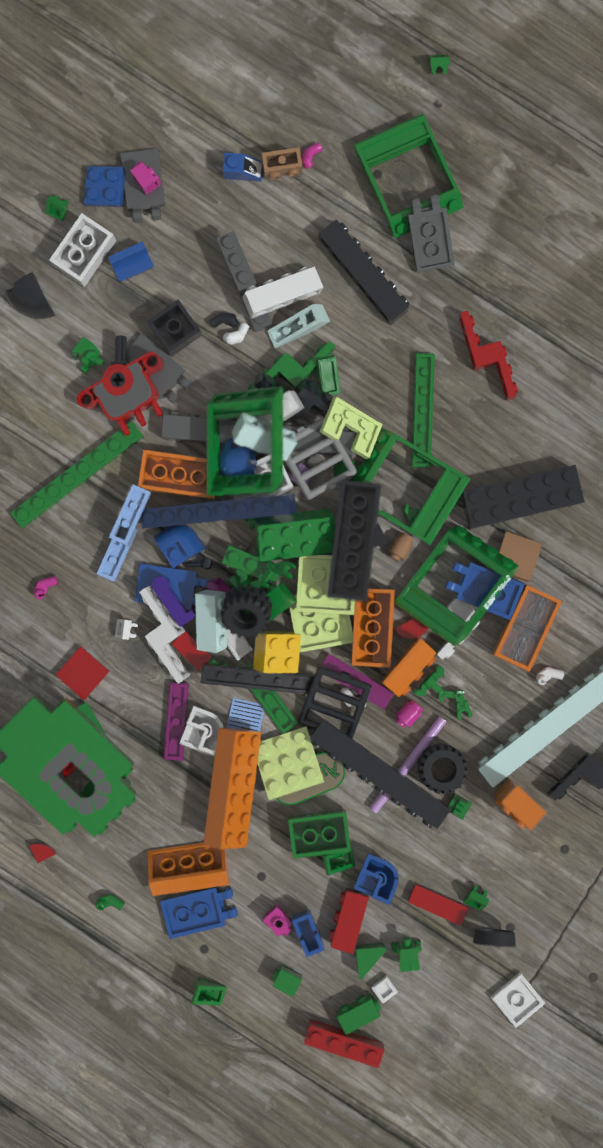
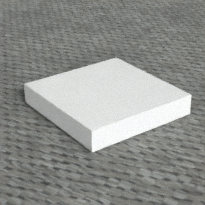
M518 972L490 996L515 1028L545 1004L544 1000L521 972Z

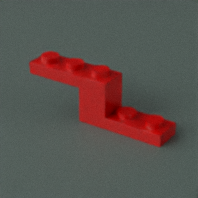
M468 310L460 312L458 317L474 371L496 365L506 401L514 399L518 389L516 383L512 382L511 375L513 372L510 363L507 364L505 358L507 357L505 345L502 346L501 341L478 347L480 340L478 334H475L473 326H475L473 316H469Z

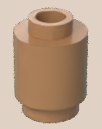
M400 532L399 535H396L388 549L389 557L397 562L399 560L404 561L413 546L412 542L414 539Z

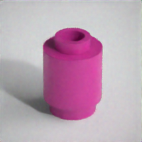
M414 700L406 702L395 714L398 717L395 721L403 728L405 726L410 728L422 715L423 709Z

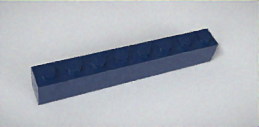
M295 493L147 508L143 510L141 515L142 529L297 513Z

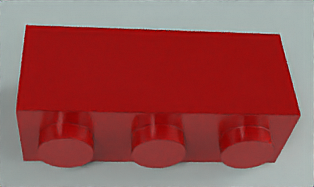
M347 887L345 892H341L338 902L341 904L339 911L336 910L333 922L336 923L335 928L330 930L328 941H331V948L351 954L354 953L369 900L368 894Z

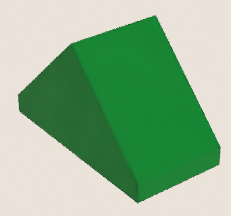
M352 847L349 852L323 855L326 875H332L355 866Z
M384 943L356 945L358 976L361 980L387 950Z
M199 977L191 1003L194 1005L221 1006L227 987Z

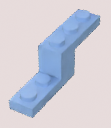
M134 484L132 485L109 536L112 540L97 571L98 575L113 582L116 581L138 532L136 526L151 492Z

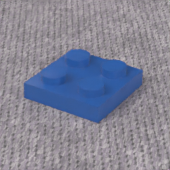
M87 166L84 204L86 206L122 207L126 169L124 167Z

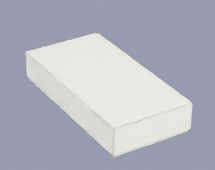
M226 630L228 638L227 647L237 661L253 650L244 636L240 638L237 637V634L233 635L230 633V630Z

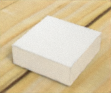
M387 975L371 986V989L382 1004L398 993V990Z

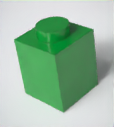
M281 964L280 968H276L272 974V987L294 997L302 981V974Z

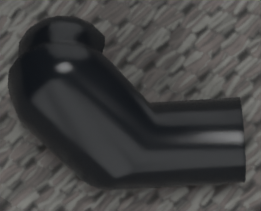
M221 312L209 320L214 329L222 323H228L230 327H235L238 324V319L234 313Z

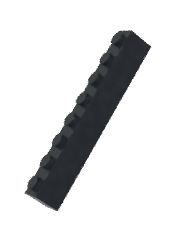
M323 718L310 735V739L313 740L311 742L313 746L319 750L324 748L328 751L327 755L335 761L339 759L344 762L342 765L350 772H353V770L360 774L358 777L367 784L369 781L376 785L374 789L384 795L386 792L389 794L392 802L398 806L403 804L407 807L406 811L410 815L421 817L423 819L422 823L430 829L433 826L438 829L451 811L447 805Z

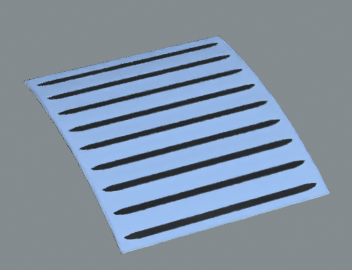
M233 698L226 728H244L260 731L265 709L259 703Z

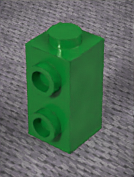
M364 994L358 997L356 1002L350 1005L349 1003L342 1005L339 1011H337V1018L347 1035L381 1017L379 1010L382 1008L377 998L373 999L371 994L368 996Z

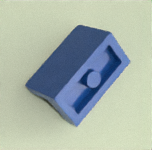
M143 241L108 257L120 282L154 267Z

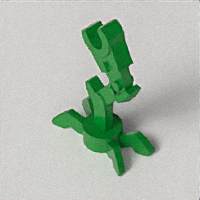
M270 561L266 565L267 570L263 576L254 582H251L253 578L244 571L237 570V575L241 577L240 585H244V587L252 585L251 587L253 588L256 586L268 588L270 585L267 584V581L273 573L292 578L293 576L288 573V570L290 568L296 569V566L291 562L279 561L274 564Z
M440 665L435 668V672H432L425 678L422 684H420L419 689L416 688L413 691L417 696H425L427 690L432 687L438 693L440 702H443L444 697L456 699V716L459 720H462L461 713L463 711L467 712L468 718L472 716L468 701L463 696L464 690L444 691L436 683L438 678L444 677V668Z

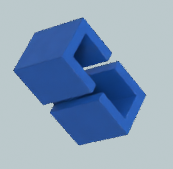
M308 909L293 915L292 922L298 937H300V943L306 958L324 951V943L316 927L311 910Z

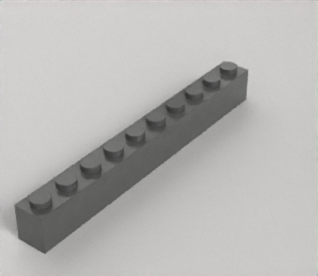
M169 412L168 415L164 414L161 437L163 440L207 444V418H199L198 414L180 416L178 412ZM237 418L220 420V445L233 437L232 430L237 423ZM283 423V428L297 433V429L301 428L294 427L293 423ZM302 424V427L304 428L309 426L307 424ZM343 428L339 440L348 456L352 457L353 451H351V447L354 442L355 432H351V429ZM320 429L298 440L292 452L300 453L324 440L327 436L320 433ZM332 443L314 454L334 456L338 452Z

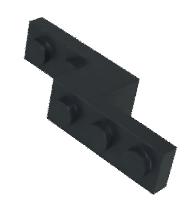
M262 371L256 375L254 386L258 389L282 387L283 394L289 391L285 386L279 385L270 375L264 374ZM305 378L293 390L304 406V409L294 415L300 419L314 404L327 413L333 397L331 394L322 391L316 383L310 382Z
M586 753L547 794L555 801L562 799L567 794L566 790L571 785L574 786L580 781L581 775L598 790L603 789V766L590 753Z

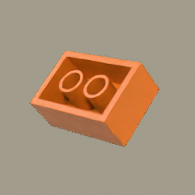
M509 778L493 794L497 798L494 802L522 829L526 826L531 830L546 814L527 793Z

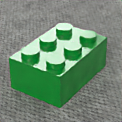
M346 809L288 816L293 859L351 851Z

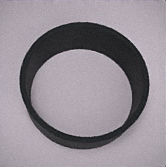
M476 928L473 943L486 946L516 947L515 932L502 929Z

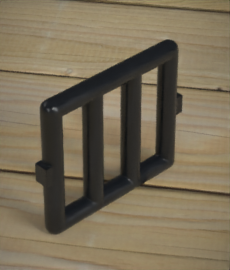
M323 666L317 667L298 723L315 730L319 723L307 719L309 711L312 709L350 723L345 734L353 739L372 689L371 684L350 677V674L344 671L339 673ZM325 675L363 689L360 699L319 685L322 676ZM316 692L356 706L354 715L350 716L313 702Z

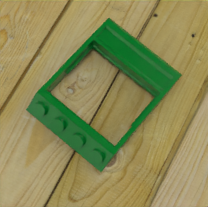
M423 113L354 143L358 161L394 238L410 232L407 214L413 213L412 208L409 207L391 215L370 168L426 143L429 144L450 190L439 194L440 208L446 207L447 215L464 208L460 191ZM429 199L420 203L421 209L431 207Z
M274 387L215 394L207 404L208 496L238 495L242 493L255 494L257 492L272 493L276 491L283 481V388ZM242 413L250 416L271 415V472L219 476L220 420L240 418Z
M382 428L370 458L363 459L356 469L357 473L350 481L371 483L396 441L442 469L444 472L411 526L383 510H379L378 514L416 538L431 545L469 483L470 478L395 433Z
M457 525L447 531L394 603L447 642L456 646L467 638L516 573L519 565L514 563L512 559L499 553L497 549L490 547L481 538L468 532L466 528ZM450 543L457 545L501 576L468 622L417 587Z

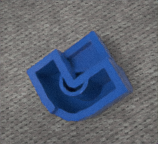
M233 437L227 439L222 444L220 451L219 467L221 474L225 476L256 474L257 461L255 459V450L246 446H239L234 442Z
M188 525L170 526L154 536L157 545L173 569L206 549L198 534Z
M367 853L354 889L390 905L398 886L397 870L388 861Z

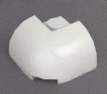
M193 706L180 745L196 750L201 754L215 757L218 728H223L222 722L215 714Z

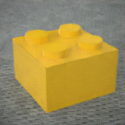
M264 631L263 634L258 633V636L255 638L253 669L262 673H298L301 634L291 631Z

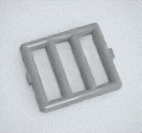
M325 418L306 428L301 427L297 429V433H295L296 440L298 441L320 429ZM329 437L293 457L290 455L287 461H285L307 500L329 489L331 491L337 488V485L342 480L345 481L357 473L340 440L334 441ZM333 443L338 454L304 473H300L296 463ZM339 461H343L347 471L310 491L305 480Z

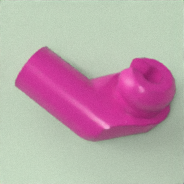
M56 575L40 579L37 582L33 592L35 598L43 599L49 587L58 585Z

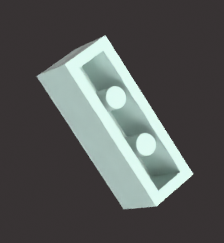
M242 413L232 430L234 442L239 446L252 448L258 453L263 452L271 455V423ZM283 428V460L287 461L297 444L295 432Z
M204 590L195 594L197 650L218 653L227 648L228 638L224 628L225 624H222L220 617L226 597L225 592Z

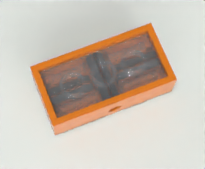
M524 585L511 620L507 619L491 655L530 672L562 601L529 585Z

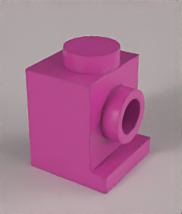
M143 162L136 163L132 170H130L132 177L145 195L161 185L158 175L155 174L150 166L146 167Z
M278 903L263 916V922L278 937L281 934L286 936L292 930V919ZM280 920L283 924L281 926H277L275 922Z

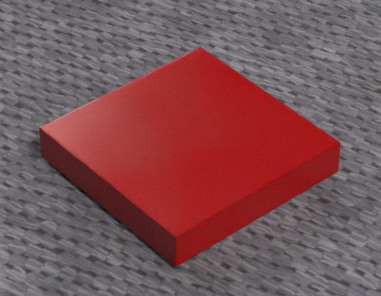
M80 646L58 671L56 676L78 696L86 700L110 670L85 648Z

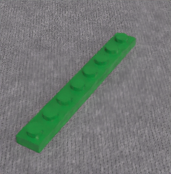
M133 421L127 424L130 432L128 436H125L120 429L13 510L10 514L19 526L25 528L141 440L144 436Z

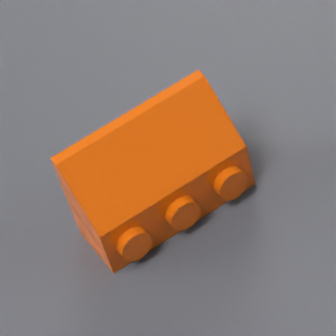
M417 638L380 682L398 697L401 694L405 696L411 689L409 685L412 681L415 680L417 682L424 674L422 672L426 665L430 667L436 660L434 657L436 652L421 638Z

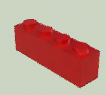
M313 1019L309 1020L304 1035L305 1045L378 1069L385 1050L383 1042L353 1032L346 1035L341 1028Z

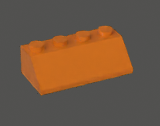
M369 589L368 603L355 602L352 666L391 668L395 590Z
M204 842L148 850V883L152 896L229 885L226 850L203 845Z

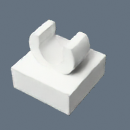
M117 619L115 638L129 640V637L135 638L136 635L131 634L130 630L131 627H138V625L132 623L131 620Z

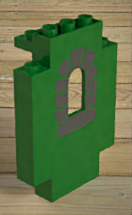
M34 695L0 729V749L7 755L0 762V777L62 835L66 832H72L77 826L76 822L93 837L97 834L101 835L108 828L107 824L111 820H117L122 814L121 810L125 806H131L136 800V790L131 787V781L127 778L133 770V761L67 697L51 710L39 697ZM72 762L94 783L95 791L89 797H82L57 774Z

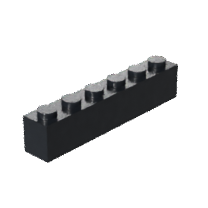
M336 219L319 233L318 239L391 326L408 312V300L396 292L397 288L394 283L386 280L383 270L372 263L373 259L367 251H362L359 241L355 237L352 238L348 234L349 230L343 222L339 223Z

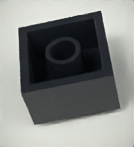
M179 299L147 321L171 357L202 336L201 330Z

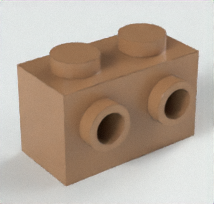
M300 147L262 153L264 177L275 180L283 175L295 177L302 173Z

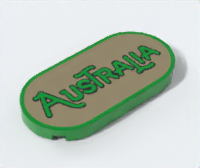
M328 752L316 754L324 783L276 799L285 805H296L336 789L345 777V768L342 766L344 763L339 759L335 761L327 755Z

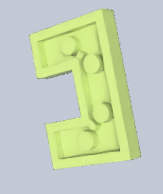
M334 397L323 421L320 433L337 441L341 436L344 426L357 433L351 451L365 459L370 458L382 424L340 398Z

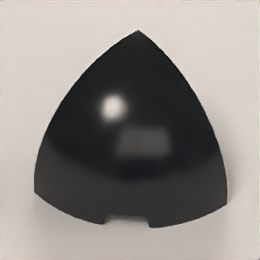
M33 272L14 282L15 287L7 289L5 292V297L13 309L26 317L46 319L56 316Z

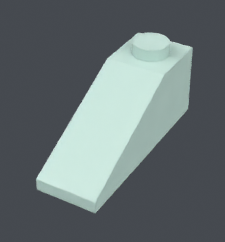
M312 304L267 332L274 348H278L329 323L330 320L323 304Z

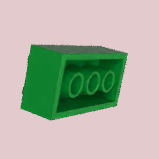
M328 508L254 518L255 552L259 561L264 562L333 553L335 516Z

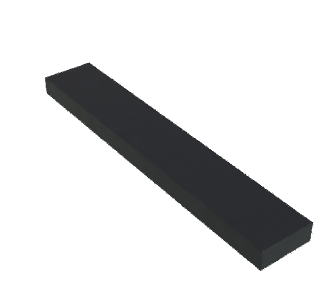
M203 663L200 683L308 694L314 675L302 673H262L253 668Z

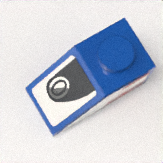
M224 153V179L262 181V161L245 154Z

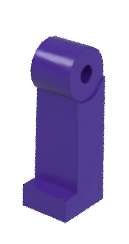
M158 576L153 580L152 588L179 627H182L196 617V612L194 609L188 612L170 587L171 582L169 578Z

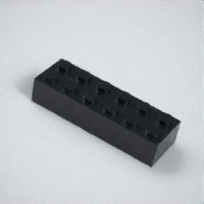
M576 465L464 490L461 494L469 530L585 502Z
M344 480L341 482L327 593L329 599L368 603L382 489L380 484Z

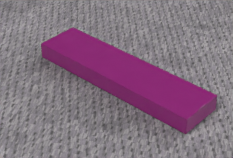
M329 653L321 665L339 673L344 671L349 673L350 677L371 684L372 689L367 700L382 709L386 708L394 695L393 692ZM338 681L361 695L363 689Z
M170 682L164 747V759L183 761L184 746L180 745V741L186 728L188 683L178 684Z

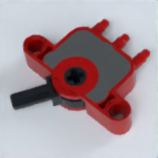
M118 335L115 337V361H111V366L105 370L103 379L77 395V403L87 410H93L101 406L105 415L117 422L124 435L128 436L130 432L125 423L128 419L135 416L140 425L145 426L146 421L142 411L149 407H152L158 417L163 415L161 407L157 402L159 392L150 376L159 372L163 368L164 362L154 352H148L132 362L126 361L127 337ZM156 358V365L151 367L149 365L150 360ZM121 378H122V379H123V382H120V385H119V384L117 383V381H120ZM87 396H90V403L88 405H85V398Z

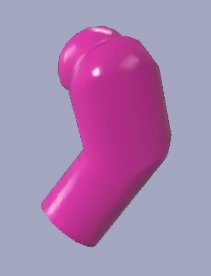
M319 142L303 151L301 160L304 168H311L313 166V156L323 151Z

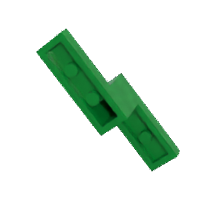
M331 341L327 344H321L317 349L318 353L314 357L310 356L304 362V368L287 352L284 355L280 354L274 360L275 365L271 369H265L263 373L270 375L274 380L280 375L295 389L317 369L316 359L328 357L335 350V345ZM255 381L247 388V390L258 389L254 386Z

